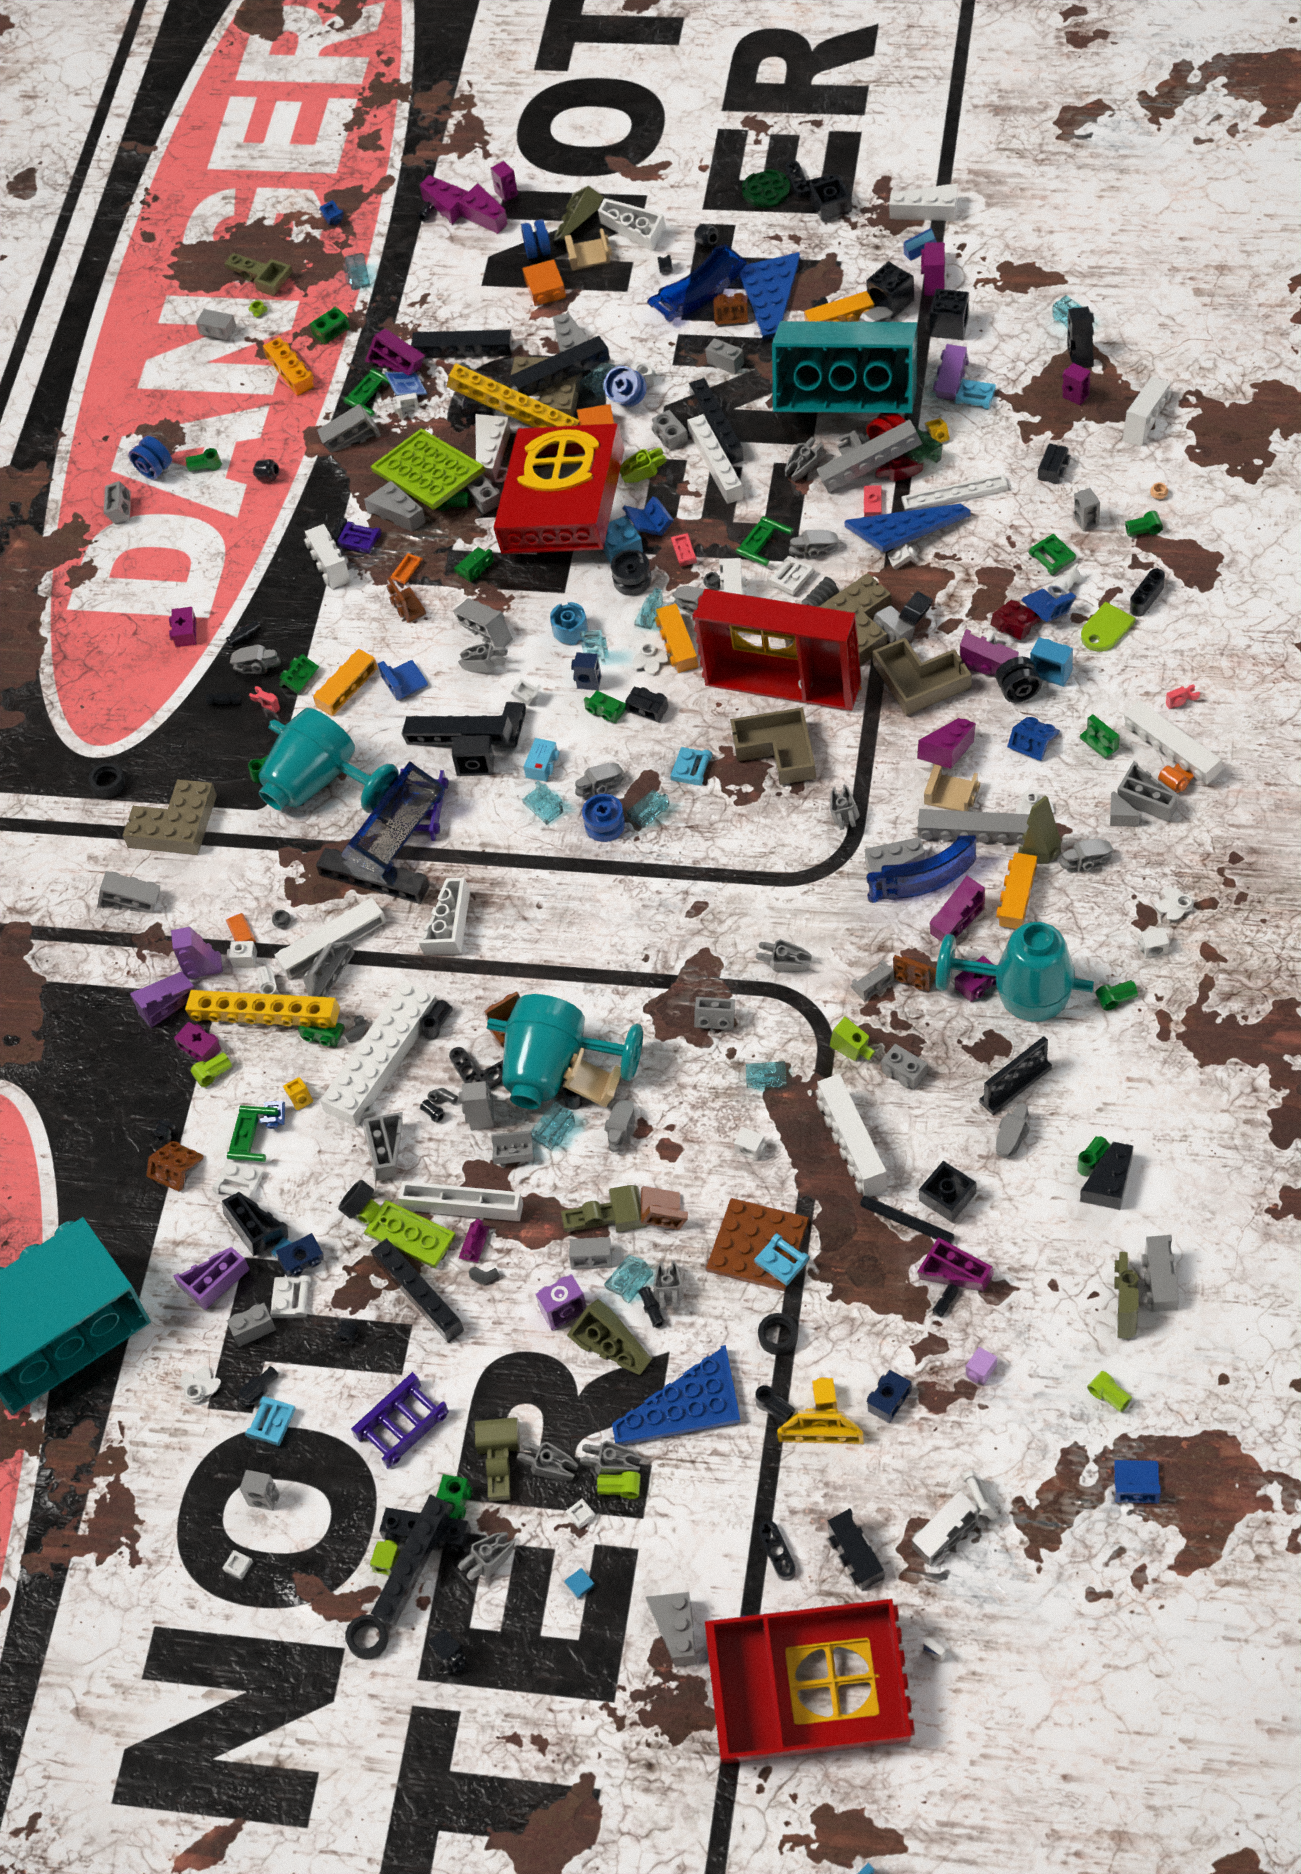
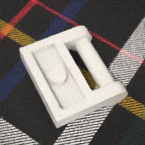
M788 556L779 570L769 577L767 583L771 587H777L794 595L813 573V567ZM790 567H792L790 571L784 576V578L780 580V578L785 574V572Z
M226 1160L218 1180L213 1185V1192L219 1194L223 1192L230 1195L240 1192L252 1200L264 1172L262 1169ZM227 1182L235 1184L238 1186L246 1187L248 1189L243 1190L225 1185V1183Z
M306 1275L300 1277H275L270 1313L272 1318H304L307 1316L306 1301L311 1277ZM300 1286L298 1307L293 1309L295 1287Z
M974 1470L964 1472L962 1477L971 1490L977 1504L978 1514L987 1516L992 1521L999 1518L984 1480Z

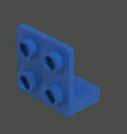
M653 496L643 510L626 505L622 508L628 519L633 522L634 528L639 532L644 531L651 535L663 536L674 521L659 499Z
M1042 588L1024 596L1021 601L1038 614L1042 620L1049 622L1068 613L1077 596L1070 592L1056 599Z
M413 660L393 669L391 666H387L384 661L378 663L381 678L396 700L428 686L426 679Z
M1026 717L1012 728L1007 747L1041 761L1044 758L1048 742L1056 737L1060 730L1051 724L1039 722L1037 718Z
M1114 1461L1116 1503L1160 1502L1158 1461Z

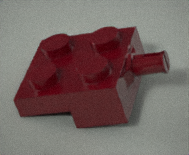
M1011 599L993 613L990 625L997 628L1001 633L1005 632L1022 640L1030 634L1031 627L1037 624L1041 618L1032 609Z

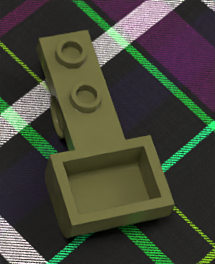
M232 253L224 263L225 268L240 273L241 277L246 281H252L255 278L256 290L270 296H274L292 274L291 265L270 259L265 264Z
M627 1185L609 1189V1203L600 1204L598 1201H588L581 1208L561 1211L564 1232L615 1224L616 1232L645 1228L646 1224H641V1197L638 1186Z
M1119 1252V1260H1115L1114 1272L1118 1273V1277L1114 1278V1289H1118L1117 1338L1127 1339L1135 1336L1137 1332L1139 1306L1138 1274L1128 1269V1252Z
M518 1417L475 1421V1446L477 1453L487 1454L489 1501L509 1500V1452L520 1451Z

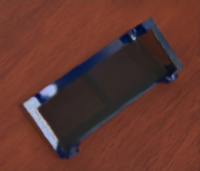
M409 761L358 832L351 838L340 856L380 876L384 871L389 872L395 864L392 860L434 803H440L445 796L442 792L446 787Z

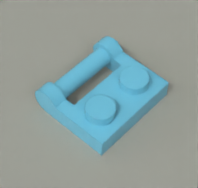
M962 379L958 394H956L955 404L961 405V403L989 409L996 390V384Z
M681 747L670 775L671 780L697 786L702 785L704 772L713 753L709 750L700 751ZM697 759H700L701 762L698 767L696 775L692 776Z
M776 1233L754 1261L755 1264L787 1286L807 1264L810 1256L795 1249L785 1242L781 1235ZM777 1246L797 1259V1262L794 1264L775 1251Z
M261 1397L260 1407L251 1427L247 1428L245 1435L251 1439H258L280 1446L296 1408L291 1404L268 1397ZM272 1408L263 1426L262 1431H259L258 1429L267 1412V1409Z

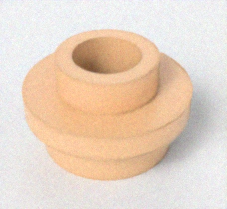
M1158 482L1151 487L1150 494L1155 499H1163L1168 495V488L1164 483Z

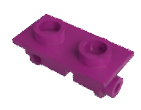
M476 1219L470 1224L459 1259L478 1263L490 1230L489 1226L483 1225L481 1219Z

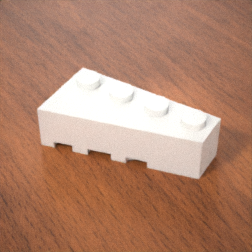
M958 183L891 193L889 202L890 219L955 221Z
M604 198L598 209L600 222L603 225L651 251L654 250L666 227L662 213Z
M1155 377L1149 379L1127 410L1122 441L1139 446L1143 445L1166 400H1169L1171 397V382Z
M476 414V461L484 465L486 470L482 473L484 477H488L491 482H496L511 433L509 418Z
M322 524L305 531V544L308 549L311 548L310 553L313 560H317L316 565L319 572L324 573L322 577L325 584H329L333 590L351 583L345 559L341 556V552L337 549L326 526Z
M741 558L719 559L720 591L747 595L746 590H743V587H746V576H742ZM737 632L741 637H744V633Z
M464 877L446 878L438 896V903L431 912L430 922L426 924L423 938H420L418 942L424 955L461 954L470 896V888Z

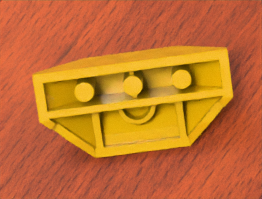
M808 1408L799 1410L777 1430L778 1442L864 1444L863 1431L844 1412L836 1409L817 1411L816 1409Z

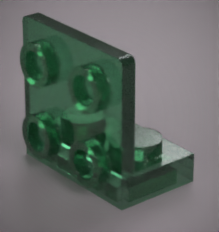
M915 428L922 444L904 453V455L918 464L927 458L935 463L941 460L943 444Z

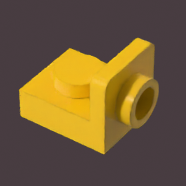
M941 418L924 423L925 429L931 434L934 445L950 440L947 424Z
M300 1077L283 1085L296 1110H300L313 1103V1099Z

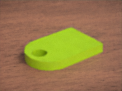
M1105 601L1083 626L1081 641L1086 648L1095 652L1110 650L1133 626L1136 618ZM1097 639L1099 642L1091 643L1090 640Z

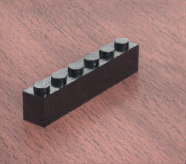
M511 330L413 332L411 346L424 354L425 358L512 356L513 336Z
M598 335L510 375L511 388L529 397L610 360L609 349Z
M702 378L690 382V397L699 414H704L730 464L733 465L744 461L742 445L706 379Z
M504 715L406 716L401 734L407 745H452L453 737L479 735L490 736L491 744H509L513 726L509 717Z
M325 848L316 864L319 876L418 904L422 903L430 887L427 876L422 873H414L405 868H396L387 863L375 862L370 858L364 859L357 857L355 854L340 852L337 849Z
M387 1238L371 1249L374 1261L447 1343L464 1331L458 1316Z
M432 1494L429 1495L371 1612L372 1615L396 1625L454 1508L452 1504Z

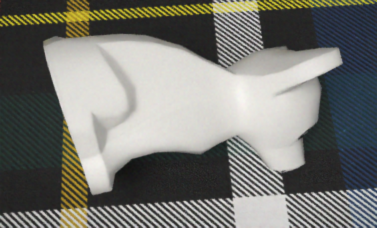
M1076 563L1072 568L1066 570L1063 576L1056 578L1049 585L1048 592L1058 598L1061 595L1070 593L1069 588L1074 583L1079 584L1082 581L1080 572L1077 570L1079 564Z

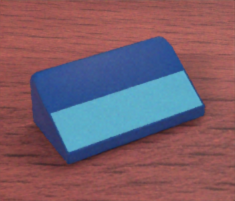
M929 228L903 242L904 255L910 261L921 256L922 249H925V243H936L933 230Z

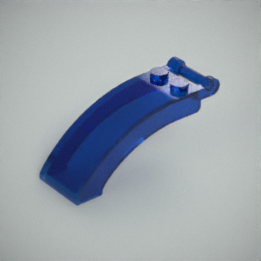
M727 244L718 246L713 249L710 256L697 269L683 279L661 287L658 294L648 298L647 304L665 316V320L672 322L676 317L701 308L722 293L743 270L747 261Z
M976 835L957 836V840L951 846L930 858L908 864L883 865L881 872L868 873L866 876V881L869 884L868 901L876 903L882 899L895 900L916 897L936 891L955 881L976 861ZM882 881V890H877L876 883Z

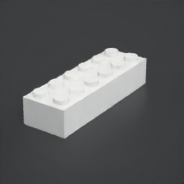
M840 1073L818 1081V1090H816L818 1108L820 1112L824 1111L826 1115L824 1116L825 1123L828 1128L831 1127L833 1130V1140L835 1144L839 1143L841 1147L839 1149L840 1155L849 1164L847 1169L850 1176H854L856 1179L855 1186L858 1193L862 1192L863 1196L872 1197L887 1191L886 1169Z

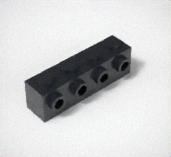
M385 1507L379 1530L382 1539L395 1543H406L420 1513ZM448 1518L433 1550H438L439 1548L445 1549L452 1554H458V1552L465 1553L471 1531L469 1522L467 1520Z

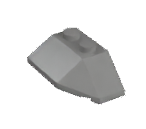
M351 942L328 943L319 956L315 957L312 967L306 971L303 979L308 996H328L355 953Z

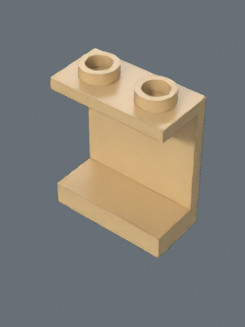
M603 228L600 229L601 239L573 244L571 235L565 236L566 249L572 271L610 263L609 256H612L611 246H607L609 239L608 235H604Z
M934 764L924 791V804L953 811H969L970 807H973L975 803L974 794L975 792L978 793L981 782L978 781V773H974L972 781L943 775L942 766Z
M581 1047L577 1054H573L570 1061L572 1066L567 1068L563 1077L566 1079L563 1087L606 1108L615 1094L621 1077V1067L616 1065L612 1072L609 1073L581 1059L585 1050Z

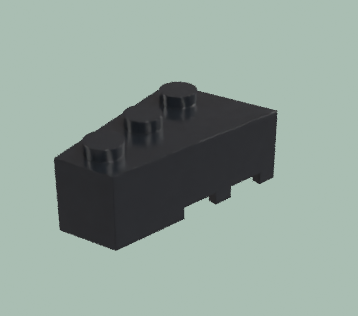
M1088 306L1068 309L1067 348L1071 362L1083 368L1094 367V329L1092 325L1094 323L1093 312L1090 313Z
M1113 1141L1082 1187L1080 1202L1121 1210L1133 1158L1134 1145Z
M237 1192L222 1200L224 1216L253 1256L278 1244L283 1237L289 1238L286 1223L275 1219L273 1214L259 1208L257 1203L242 1193Z
M849 1508L827 1520L829 1531L827 1540L833 1550L837 1549L839 1552L838 1558L844 1568L848 1567L851 1572L849 1577L855 1586L858 1585L861 1591L885 1579L884 1570L872 1547L867 1544L862 1536L863 1531L861 1527L858 1528L853 1521V1512Z

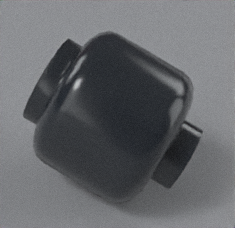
M702 223L695 230V241L705 247H711L718 240V231L715 227Z
M272 459L258 460L253 467V475L260 482L274 481L279 475V466Z

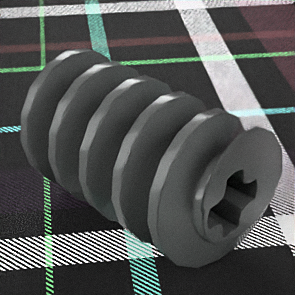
M824 577L819 585L802 600V604L819 607L839 593L836 583L831 578Z

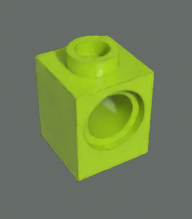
M377 1540L370 1561V1567L374 1573L390 1575L401 1553L395 1542Z

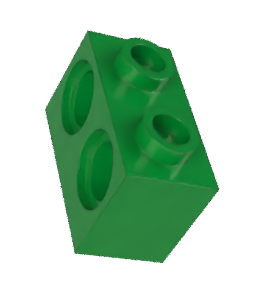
M336 306L310 323L312 335L323 345L350 329L348 317Z
M442 1475L436 1497L454 1506L455 1509L451 1512L449 1518L464 1520L466 1515L465 1504L466 1500L471 1498L472 1487H470L466 1478ZM460 1488L458 1493H451L453 1489Z

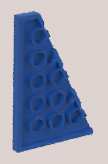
M799 252L737 267L763 340L774 338L780 321H783L798 269Z
M959 503L848 519L844 523L847 529L880 551L886 552L970 517L971 510Z
M726 1345L721 1346L714 1354L706 1356L699 1364H695L682 1374L683 1376L676 1381L668 1383L664 1389L657 1391L644 1401L645 1403L638 1408L630 1410L626 1416L612 1423L615 1444L626 1445L741 1423Z

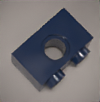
M576 652L575 659H572L571 670H574L573 681H576L577 689L599 690L602 675L598 654Z
M313 1233L276 1250V1257L287 1277L298 1276L304 1269L316 1267L324 1260L323 1252ZM298 1254L306 1256L303 1260H297L295 1257Z
M889 1369L886 1375L883 1374L880 1377L875 1392H870L866 1402L868 1412L890 1424L912 1391V1384L910 1380ZM886 1393H890L893 1396L890 1398H886L883 1395Z

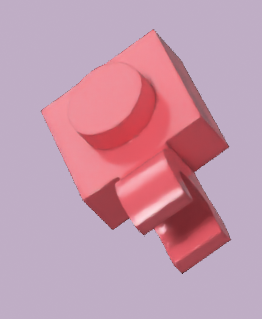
M1194 684L1189 685L1187 688L1182 686L1166 694V705L1169 709L1179 707L1186 703V699L1197 700L1200 697V692L1192 693L1195 691Z
M255 687V691L258 694H249L252 701L261 703L262 707L277 713L280 709L278 698L272 693L262 691L260 687Z

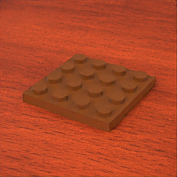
M731 1198L706 1266V1271L785 1292L787 1286L755 1264L754 1259L768 1245L776 1233L781 1235L785 1242L799 1251L809 1217ZM777 1246L775 1251L795 1264L796 1259Z

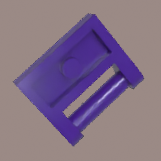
M348 521L337 541L338 547L370 554L375 542L381 536V528L375 527L373 529Z

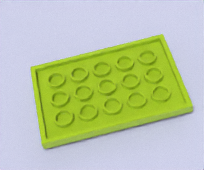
M422 428L370 466L372 472L388 482L392 481L401 490L434 510L486 471L484 465Z

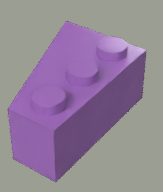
M946 344L945 350H942L941 353L942 364L938 366V380L934 382L933 391L936 393V398L955 401L962 377H965L964 368L965 365L968 366L969 358L967 347Z
M191 927L171 930L174 953L182 972L188 979H196L223 972L221 953L215 952L212 949V945L206 944L202 937Z
M181 971L134 991L130 995L139 1015L152 1028L187 1004L190 991L196 989Z
M229 1247L209 1257L208 1261L198 1266L197 1264L191 1266L190 1270L182 1274L177 1273L173 1275L178 1287L204 1311L250 1270L245 1258L233 1247Z

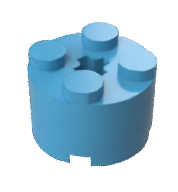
M568 602L566 605H557L551 611L552 632L558 641L568 643L569 645H576L578 641L585 637L588 625L586 614L581 605Z

